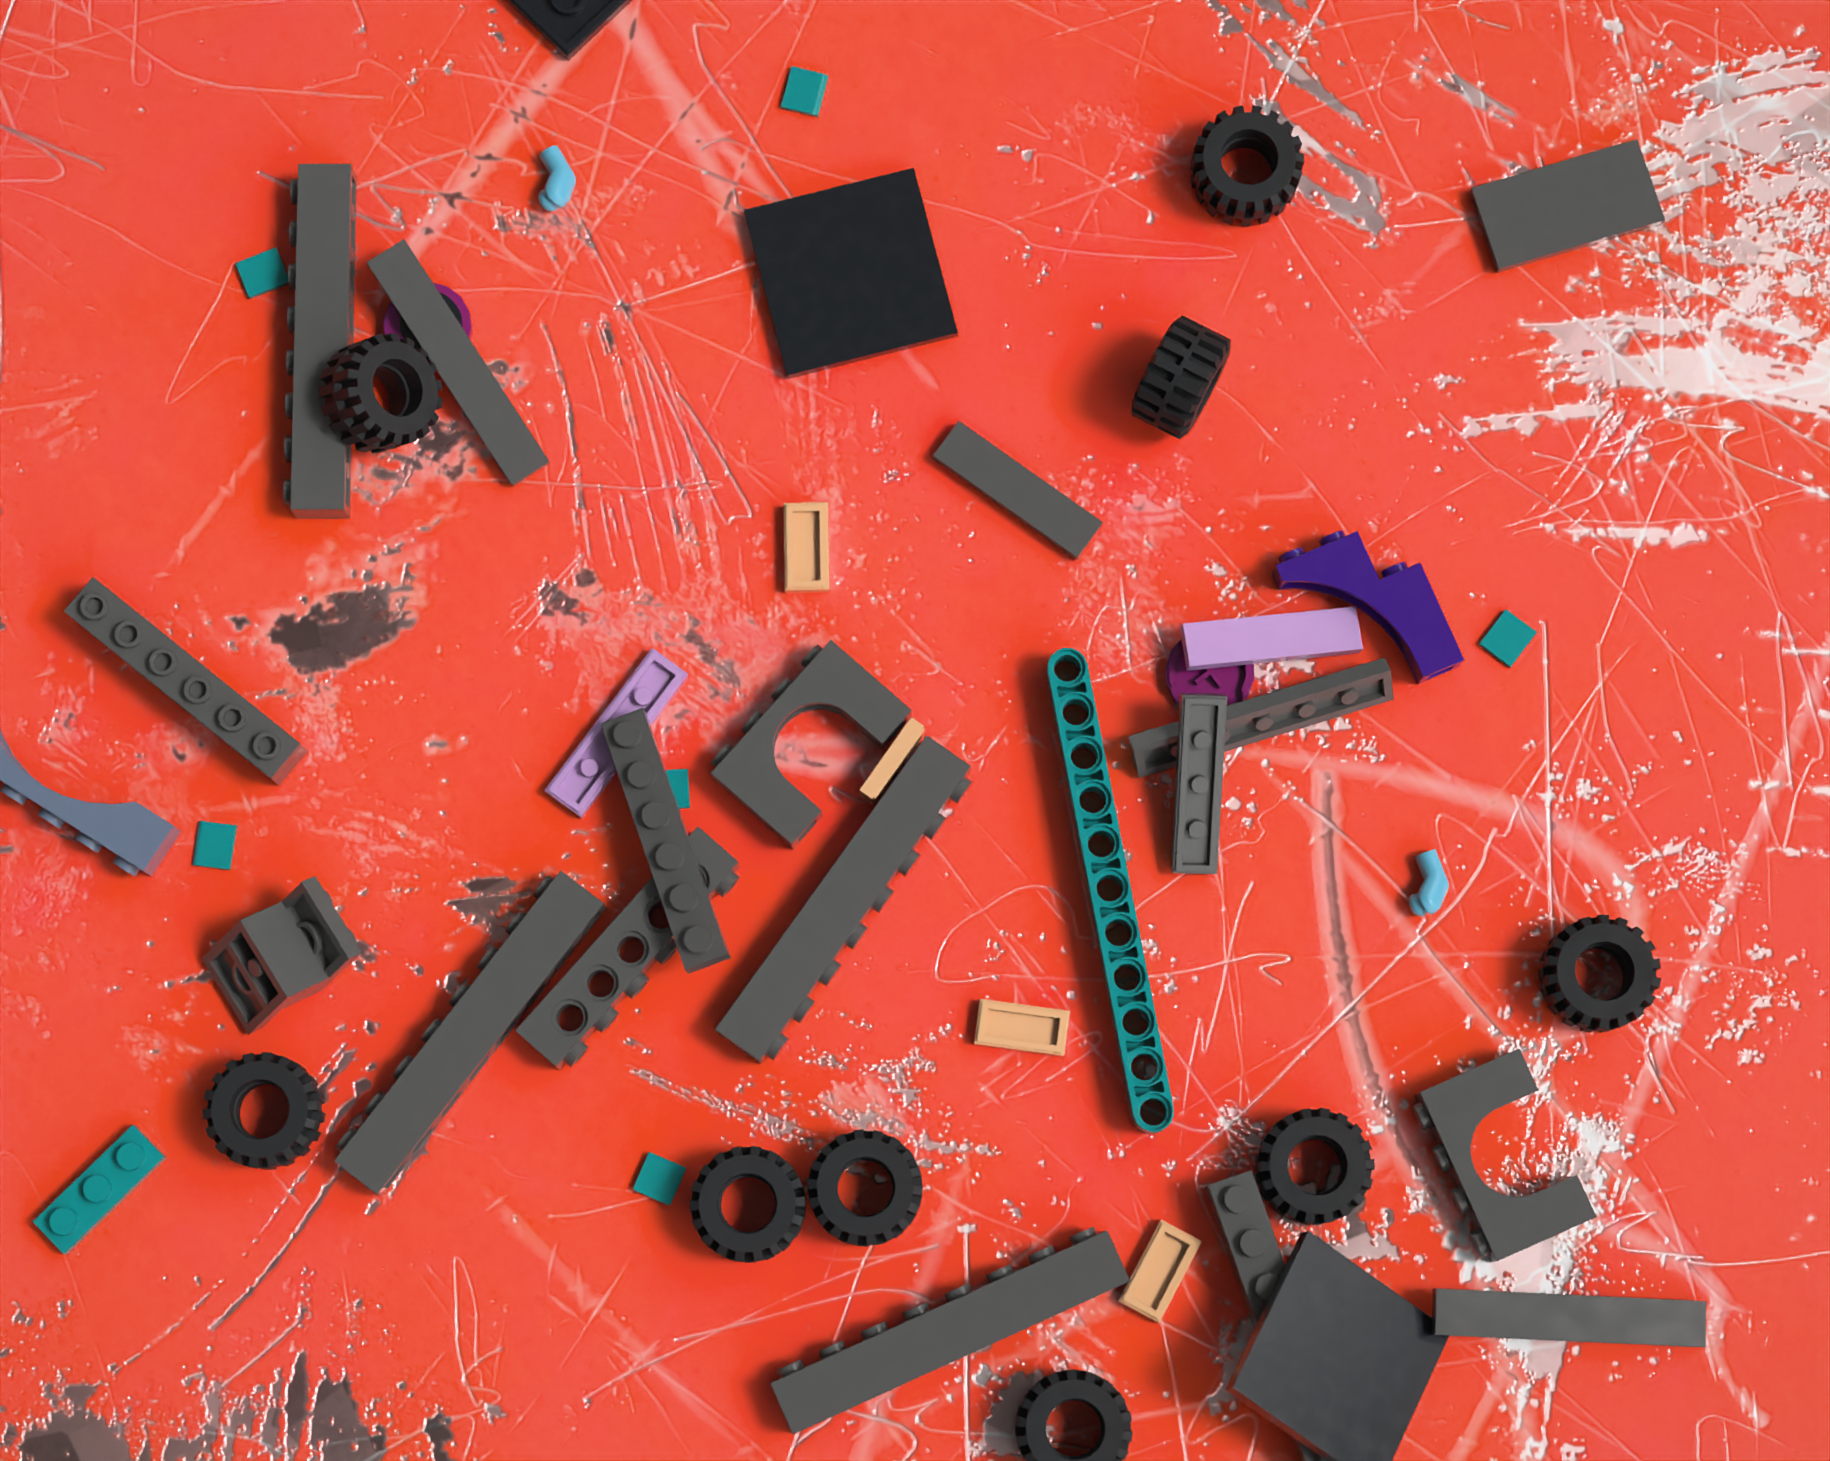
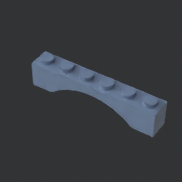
M0 727V780L5 783L0 790L21 805H24L29 798L42 806L37 815L59 829L62 828L65 822L78 829L79 833L75 839L98 853L102 846L117 854L112 863L136 877L140 870L151 877L153 876L182 831L137 802L119 804L91 803L63 796L45 787L32 777L17 760Z

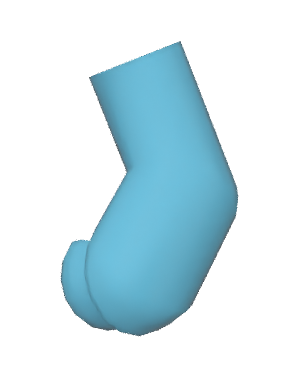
M557 145L545 149L539 155L550 176L545 189L539 193L538 199L540 205L545 210L551 212L556 211L559 206L564 207L569 202L576 185L575 174Z
M1436 849L1415 856L1424 879L1419 893L1412 894L1409 898L1410 909L1417 916L1422 917L1427 913L1431 915L1436 913L1441 908L1449 889V881Z

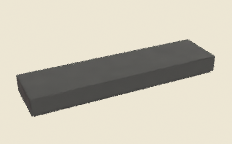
M960 421L956 423L933 455V460L1076 561L1103 524L1101 520Z
M1180 693L1170 865L1172 873L1217 874L1227 696L1225 694Z

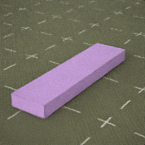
M1356 606L1183 623L1180 627L1187 671L1358 654L1363 650Z
M652 648L547 786L545 792L582 819L617 773L601 723L643 708L652 726L689 677L688 673Z

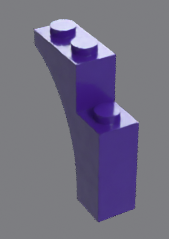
M1343 530L1334 532L1319 540L1321 546L1305 553L1303 547H1300L1278 558L1280 564H1277L1272 572L1278 590L1298 589L1319 592L1356 606V608L1371 617L1392 638L1408 663L1417 685L1458 668L1464 661L1421 563L1410 567L1407 566L1406 562L1395 564L1381 572L1383 578L1379 579L1358 531L1345 536Z

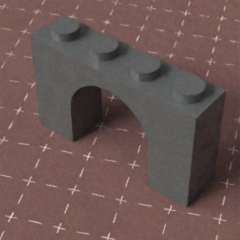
M832 640L824 648L817 644L801 662L805 669L794 681L789 677L786 678L773 692L771 698L775 702L764 714L759 710L756 711L741 729L745 733L744 737L734 748L730 744L723 747L711 762L715 767L711 772L712 779L792 850L818 823L823 815L822 810L794 787L781 774L774 758L775 745L784 726L794 717L808 711H830L847 719L883 750L912 717V710Z
M1520 1048L1415 1094L1417 1104L1412 1106L1423 1131L1430 1129L1436 1146L1432 1147L1431 1150L1442 1173L1449 1171L1455 1184V1188L1451 1189L1450 1192L1461 1215L1468 1213L1475 1230L1469 1232L1472 1243L1479 1256L1487 1255L1490 1263L1502 1260L1597 1217L1578 1175L1563 1179L1524 1197H1511L1500 1194L1488 1187L1478 1176L1471 1158V1142L1473 1134L1482 1119L1490 1112L1538 1091V1087Z

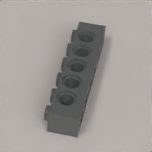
M94 577L91 578L64 610L75 622L277 785L280 786L307 754L308 751L297 740Z
M697 827L690 834L689 838L702 875L705 878L707 890L711 900L717 893L723 898L740 879L736 874L740 868L739 862L701 828ZM653 877L515 1030L559 1070L565 1064L573 1067L589 1049L584 1042L596 1029L603 1033L618 1017L619 1012L615 1008L627 995L633 999L649 982L650 979L645 974L656 961L664 965L678 949L670 926L658 929L650 923V916L653 910L663 906ZM629 940H639L644 944L645 948L642 958L634 963H627L620 957L622 945ZM601 973L611 975L614 979V988L611 993L604 997L592 995L590 992L591 980ZM570 1007L581 1009L584 1015L582 1025L575 1031L563 1030L559 1022L562 1012Z

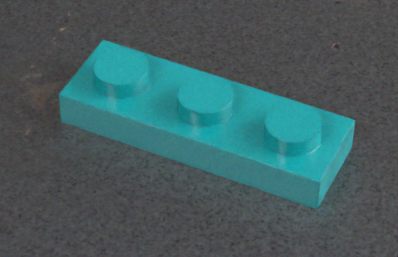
M132 1125L59 1195L33 1223L63 1254L68 1255L167 1157L137 1125Z

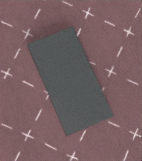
M1638 139L1471 188L1469 192L1496 273L1663 224L1665 221Z

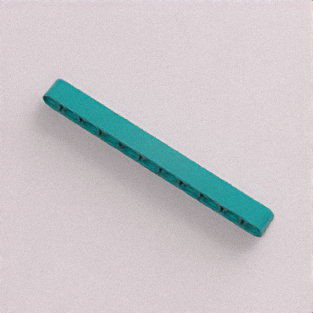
M1062 648L1051 655L1046 669V682L1127 1102L1133 1125L1142 1133L1157 1134L1171 1124L1174 1117V1106L1086 659L1078 650ZM1063 661L1071 662L1077 667L1079 676L1072 681L1060 680L1054 672L1055 666ZM1070 705H1079L1086 711L1087 720L1080 725H1072L1064 719L1063 710ZM1079 748L1089 749L1094 754L1096 763L1088 769L1078 768L1073 764L1071 754ZM1086 792H1096L1103 798L1104 808L1099 812L1089 813L1081 807L1080 797ZM1096 835H1103L1111 841L1113 852L1105 857H1097L1090 852L1088 841ZM1104 879L1116 881L1121 888V897L1115 901L1103 900L1097 893V884ZM1120 923L1128 929L1130 940L1125 945L1115 946L1107 940L1105 929L1110 924ZM1122 967L1133 969L1138 976L1137 987L1130 991L1120 989L1114 981L1115 971ZM1138 1012L1145 1017L1147 1029L1143 1034L1131 1035L1124 1029L1122 1020L1126 1013ZM1146 1056L1154 1062L1156 1073L1152 1079L1140 1080L1133 1075L1131 1063L1134 1058ZM1156 1101L1163 1107L1164 1119L1161 1124L1149 1125L1142 1120L1140 1108L1144 1102Z

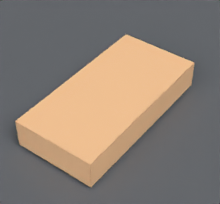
M828 502L784 503L785 593L830 592Z
M910 718L860 788L861 798L871 805L878 802L925 736L924 725L914 718Z
M980 999L974 1045L1064 1057L1070 1011Z
M1160 1220L1118 1301L1160 1323L1202 1241Z

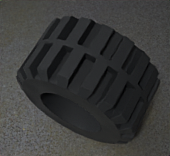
M1243 105L1233 108L1232 115L1228 116L1225 110L1217 114L1214 123L1209 121L1204 126L1202 135L1198 136L1190 166V170H1192L1190 181L1192 188H1197L1195 197L1200 204L1208 203L1207 212L1215 217L1220 212L1224 215L1222 222L1230 225L1233 218L1241 219V227H1250L1254 219H1257L1259 225L1269 222L1271 214H1274L1276 217L1284 211L1286 204L1291 203L1303 173L1304 153H1300L1302 143L1299 135L1295 137L1291 135L1294 127L1288 121L1282 125L1278 123L1280 114L1271 110L1269 116L1261 114V106L1253 105L1251 112H1244ZM1234 149H1253L1261 153L1268 160L1272 169V175L1267 180L1258 184H1242L1228 176L1222 166L1221 159L1225 154Z
M1183 315L1176 319L1160 341L1141 378L1132 401V416L1178 439L1188 434L1204 409L1230 354L1231 340Z
M393 333L384 336L379 334L338 350L339 353L331 356L327 361L330 368L324 369L320 377L325 382V386L319 388V398L325 399V406L321 407L323 416L329 415L332 421L328 425L333 433L340 431L342 433L341 441L347 446L355 444L358 451L367 452L371 450L372 453H381L417 441V439L424 437L430 432V426L436 424L439 416L435 410L441 409L443 399L438 397V391L443 390L441 380H436L434 372L438 370L434 362L428 363L426 360L428 353L422 347L415 349L413 340L407 337L399 339V335ZM374 375L380 379L387 390L389 397L388 412L382 408L375 397L373 389Z
M1598 915L1594 918L1588 916L1567 926L1549 942L1550 946L1547 950L1543 951L1540 961H1543V967L1538 970V980H1543L1544 988L1540 989L1543 999L1548 997L1552 1004L1548 1008L1554 1015L1559 1013L1563 1016V1023L1570 1027L1574 1025L1579 1026L1580 1031L1589 1033L1592 1031H1599V1033L1609 1032L1638 1019L1644 1014L1643 1011L1652 1005L1656 998L1653 996L1654 990L1660 987L1661 978L1656 977V970L1661 968L1660 959L1653 958L1651 951L1656 948L1651 940L1647 943L1643 940L1641 936L1644 932L1638 926L1631 928L1627 926L1628 920L1620 917L1613 920L1609 919V915ZM1590 948L1605 950L1619 962L1623 973V983L1619 993L1614 998L1605 1001L1592 998L1578 984L1575 974L1576 962L1579 955Z
M262 1052V1054L249 1053L242 1055L243 1059L239 1061L231 1060L225 1064L227 1069L222 1074L219 1072L215 1074L212 1079L215 1084L211 1091L206 1090L204 1099L208 1100L207 1109H203V1119L208 1121L209 1127L206 1128V1132L209 1138L214 1139L216 1142L215 1147L222 1154L230 1157V1160L256 1169L271 1170L277 1169L278 1166L282 1165L287 1167L295 1163L294 1159L297 1157H304L311 1150L309 1146L313 1140L318 1141L321 1132H318L320 1123H325L326 1113L322 1112V1104L325 1101L323 1094L318 1091L317 1086L319 1084L315 1078L300 1064L284 1056L269 1052ZM263 1084L275 1085L282 1089L288 1098V1119L283 1128L269 1138H256L247 1133L241 1123L240 1109L246 1095L255 1087Z
M1325 1108L1302 1109L1289 1114L1275 1123L1259 1144L1261 1145L1259 1153L1256 1154L1255 1164H1257L1256 1181L1257 1184L1260 1183L1263 1191L1261 1194L1265 1201H1269L1274 1206L1273 1210L1279 1215H1285L1290 1218V1221L1296 1223L1319 1225L1347 1216L1352 1213L1356 1206H1360L1365 1199L1364 1195L1371 1188L1373 1182L1371 1172L1375 1169L1374 1159L1370 1157L1369 1150H1372L1369 1140H1364L1361 1135L1362 1129L1357 1124H1351L1347 1120V1116L1341 1113H1332L1330 1109ZM1315 1139L1327 1143L1336 1152L1340 1161V1176L1337 1183L1330 1190L1321 1194H1310L1300 1190L1293 1183L1289 1175V1155L1299 1143L1306 1140Z
M854 1130V1132L842 1134L836 1137L830 1144H826L816 1160H814L808 1179L809 1202L816 1219L822 1227L838 1240L847 1244L864 1247L880 1245L902 1234L916 1217L922 1199V1175L913 1154L895 1137H890L876 1130ZM860 1161H871L881 1165L890 1175L893 1184L892 1196L887 1206L880 1212L868 1216L857 1215L849 1211L842 1204L838 1194V1183L842 1173L850 1165Z
M756 1146L734 1147L727 1152H721L714 1156V1159L709 1164H705L700 1170V1175L694 1181L691 1190L690 1211L693 1218L692 1222L703 1242L717 1254L733 1261L745 1263L768 1260L785 1251L795 1237L798 1236L806 1214L804 1188L793 1167L773 1151ZM752 1177L762 1180L771 1188L775 1196L776 1208L771 1221L762 1229L754 1232H742L734 1229L727 1223L722 1214V1196L727 1187L740 1178Z
M1063 1370L1043 1377L1027 1391L1017 1410L1015 1436L1021 1455L1025 1461L1125 1460L1133 1431H1131L1132 1418L1125 1404V1399L1106 1379L1087 1371ZM1076 1400L1088 1404L1094 1409L1100 1420L1101 1433L1097 1444L1089 1452L1080 1456H1066L1059 1453L1052 1447L1046 1435V1422L1049 1414L1057 1405L1066 1401Z

